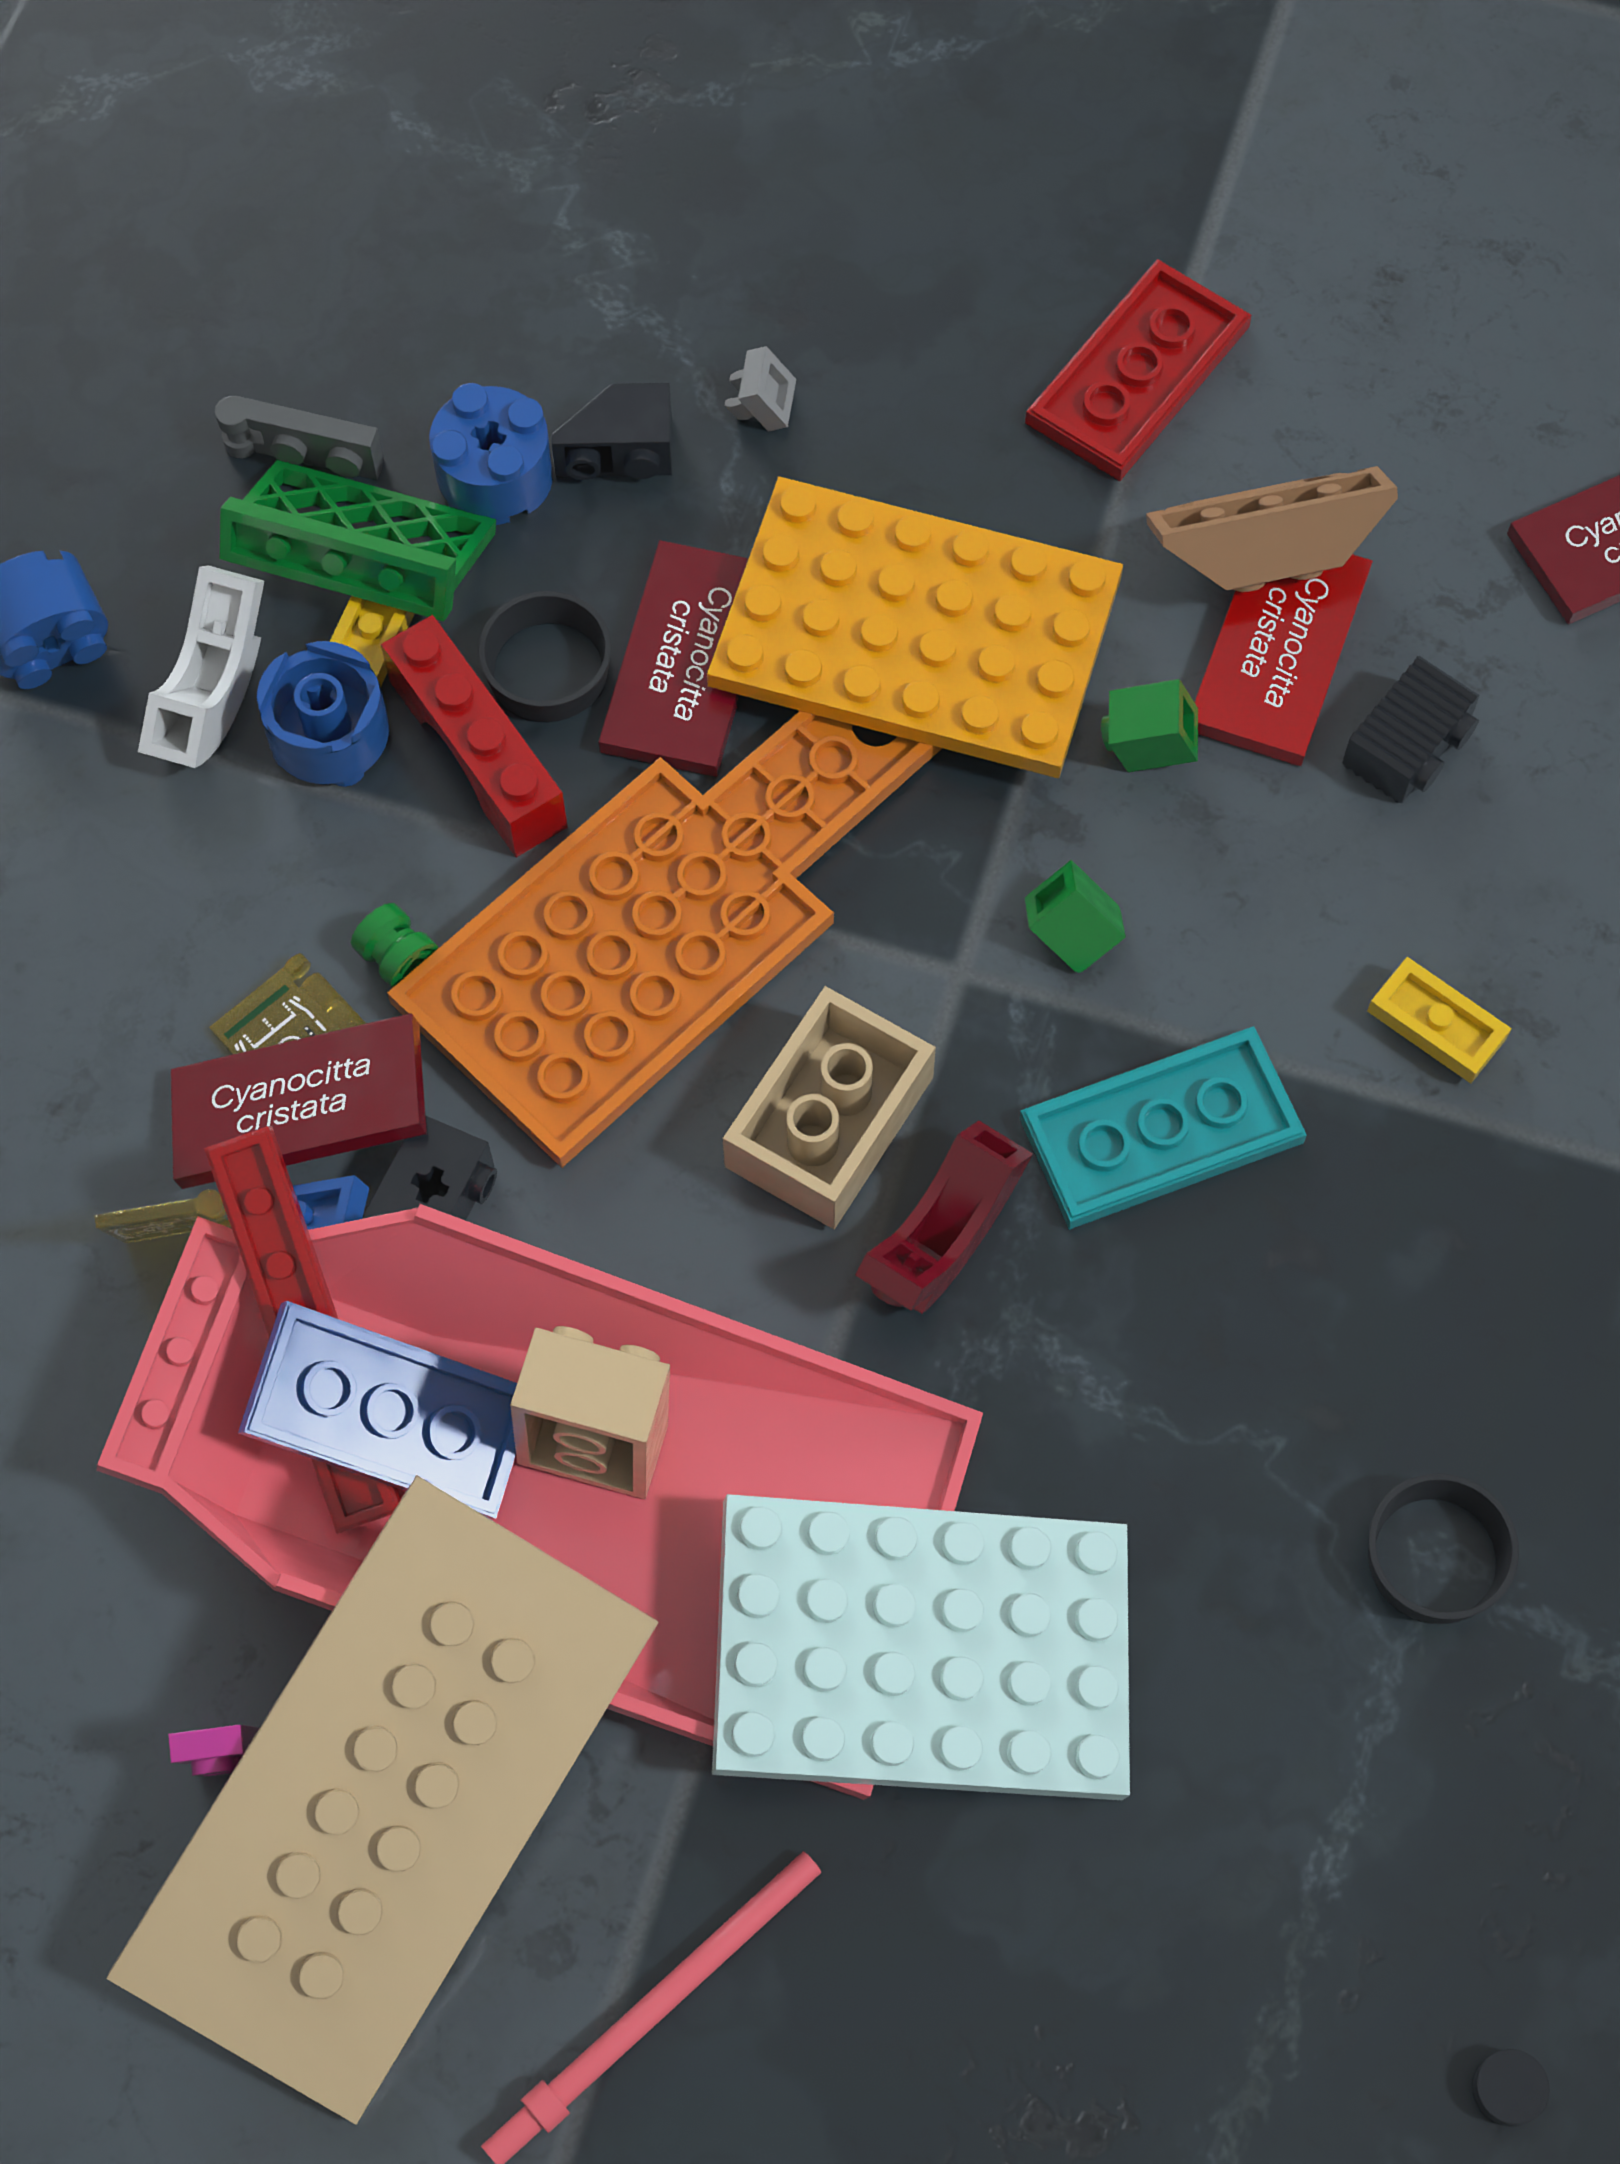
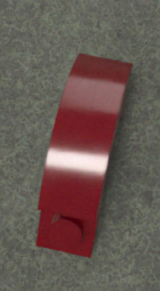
M979 1120L957 1135L934 1180L909 1217L890 1237L866 1253L855 1275L870 1284L872 1292L882 1301L894 1306H904L909 1310L915 1309L923 1314L953 1282L988 1233L1017 1185L1033 1153Z

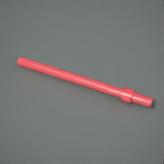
M804 1851L801 1852L548 2085L541 2080L521 2099L525 2106L481 2145L495 2164H505L543 2128L549 2134L570 2114L566 2107L822 1873L813 1859Z

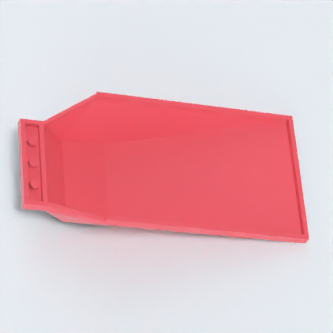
M419 1204L418 1208L308 1230L339 1320L518 1383L535 1327L551 1332L557 1326L575 1328L590 1335L594 1339V1344L620 1350L622 1345L640 1346L659 1355L660 1362L670 1364L668 1427L646 1500L517 1464L515 1456L497 1517L491 1519L659 1622L607 1708L609 1710L713 1746L723 1501L727 1494L955 1511L983 1412ZM197 1216L98 1461L96 1471L161 1493L274 1591L332 1611L391 1515L337 1534L311 1458L238 1434L269 1341V1335L232 1229ZM397 1488L400 1498H402L406 1491ZM812 1781L862 1800L871 1796L874 1786Z

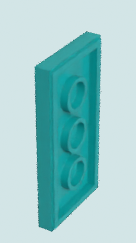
M1254 1026L1023 1109L1020 1112L1019 1118L1069 1230L1301 1145L1307 1136Z

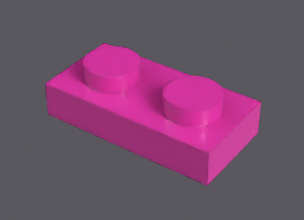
M233 1725L168 1734L171 1763L190 1764L192 1776L203 1775L207 1777L232 1774L259 1728Z

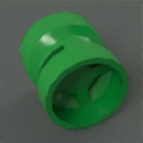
M395 903L384 904L367 915L357 926L350 942L352 948L365 961L377 963L380 977L391 988L397 985L438 949V945L426 933L421 931L415 932L410 928V917Z

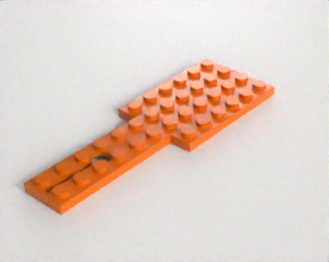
M799 711L704 795L660 757L388 991L390 1004L402 1015L412 1013L419 1023L420 1032L563 1168L834 924V912L796 878L942 748L898 736L889 744L870 746L864 744L855 736L852 724Z

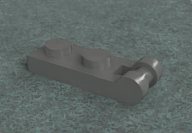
M240 396L225 397L215 406V415L219 428L222 430L223 443L226 452L232 457L243 459L250 457L256 452L274 456L280 461L295 465L304 463L330 469L332 472L343 477L353 478L361 476L374 480L379 478L385 460L378 428Z

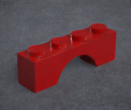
M433 615L381 644L390 683L420 724L427 722L445 741L469 779L484 814L516 858L568 828L563 792Z

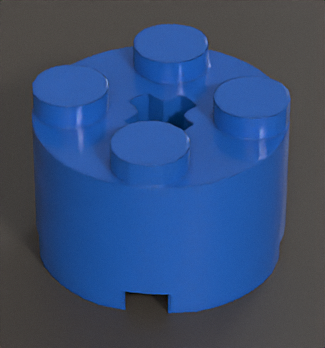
M467 383L458 387L453 392L452 398L436 414L429 434L436 480L449 507L496 519V525L509 523V516L518 514L526 509L528 514L544 502L553 481L548 429L541 405L536 400L509 388L497 386L482 387L476 383Z
M35 551L14 557L0 564V675L15 679L18 687L21 689H31L44 684L51 678V669L71 660L77 664H86L98 659L107 650V645L103 639L108 630L107 618L77 558L69 552L60 551L64 560H48L44 551Z
M317 641L306 644L307 650L297 652L289 657L287 652L274 659L267 667L257 689L260 718L274 760L289 774L306 782L336 784L344 787L356 784L362 779L364 772L379 759L386 747L389 736V720L381 687L374 671L361 653L349 646L336 642Z

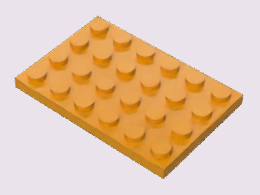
M778 476L707 673L708 687L1059 779L1122 577L1123 564Z

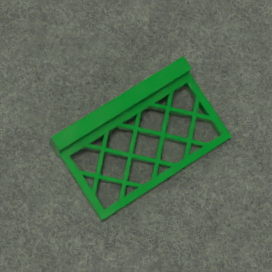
M276 460L243 500L229 497L220 508L219 559L429 617L433 615L437 620L445 621L453 608L455 589L494 537L496 519ZM284 483L302 489L283 492L280 486ZM350 501L357 504L338 507L335 503ZM317 505L321 509L300 514L296 510ZM405 516L412 518V520L393 522L390 517ZM372 520L376 524V526L358 529L351 525ZM460 531L469 535L449 538L446 532ZM429 536L432 541L410 544L407 539Z

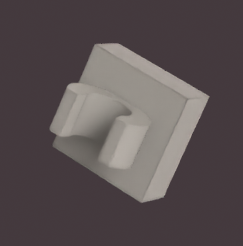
M767 346L748 350L744 369L730 375L729 381L739 391V395L736 398L725 400L724 406L739 420H746L754 416L768 432L788 427L796 378Z

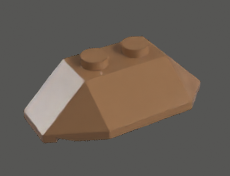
M1378 466L1359 469L1357 472L1335 473L1189 502L1169 507L1165 511L1158 510L1146 513L1147 525L1167 550L1225 590L1233 589L1235 591L1248 592L1262 588L1269 581L1289 577L1297 580H1307L1320 576L1323 570L1342 567L1398 499L1397 486Z

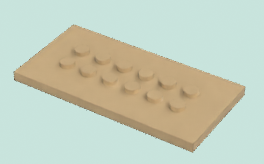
M416 1474L112 1966L107 1979L357 2125L659 1622Z

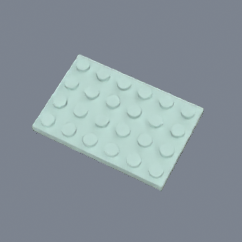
M727 1494L723 1501L712 1775L1124 1800L1130 1796L1127 1524Z

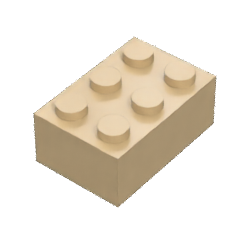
M825 986L724 1135L725 1168L835 1230L933 1079L936 1047Z
M557 1326L551 1332L535 1327L510 1404L517 1464L646 1500L668 1427L670 1364L660 1362L659 1355L640 1346L622 1345L620 1350L594 1344V1339L590 1335L575 1328Z

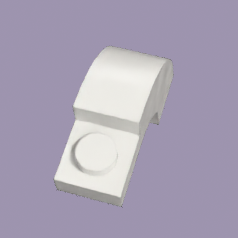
M209 565L199 567L184 644L169 678L159 689L150 692L148 695L138 752L196 768L207 761L220 746L241 706L255 666L261 637L254 636L264 586L263 580Z

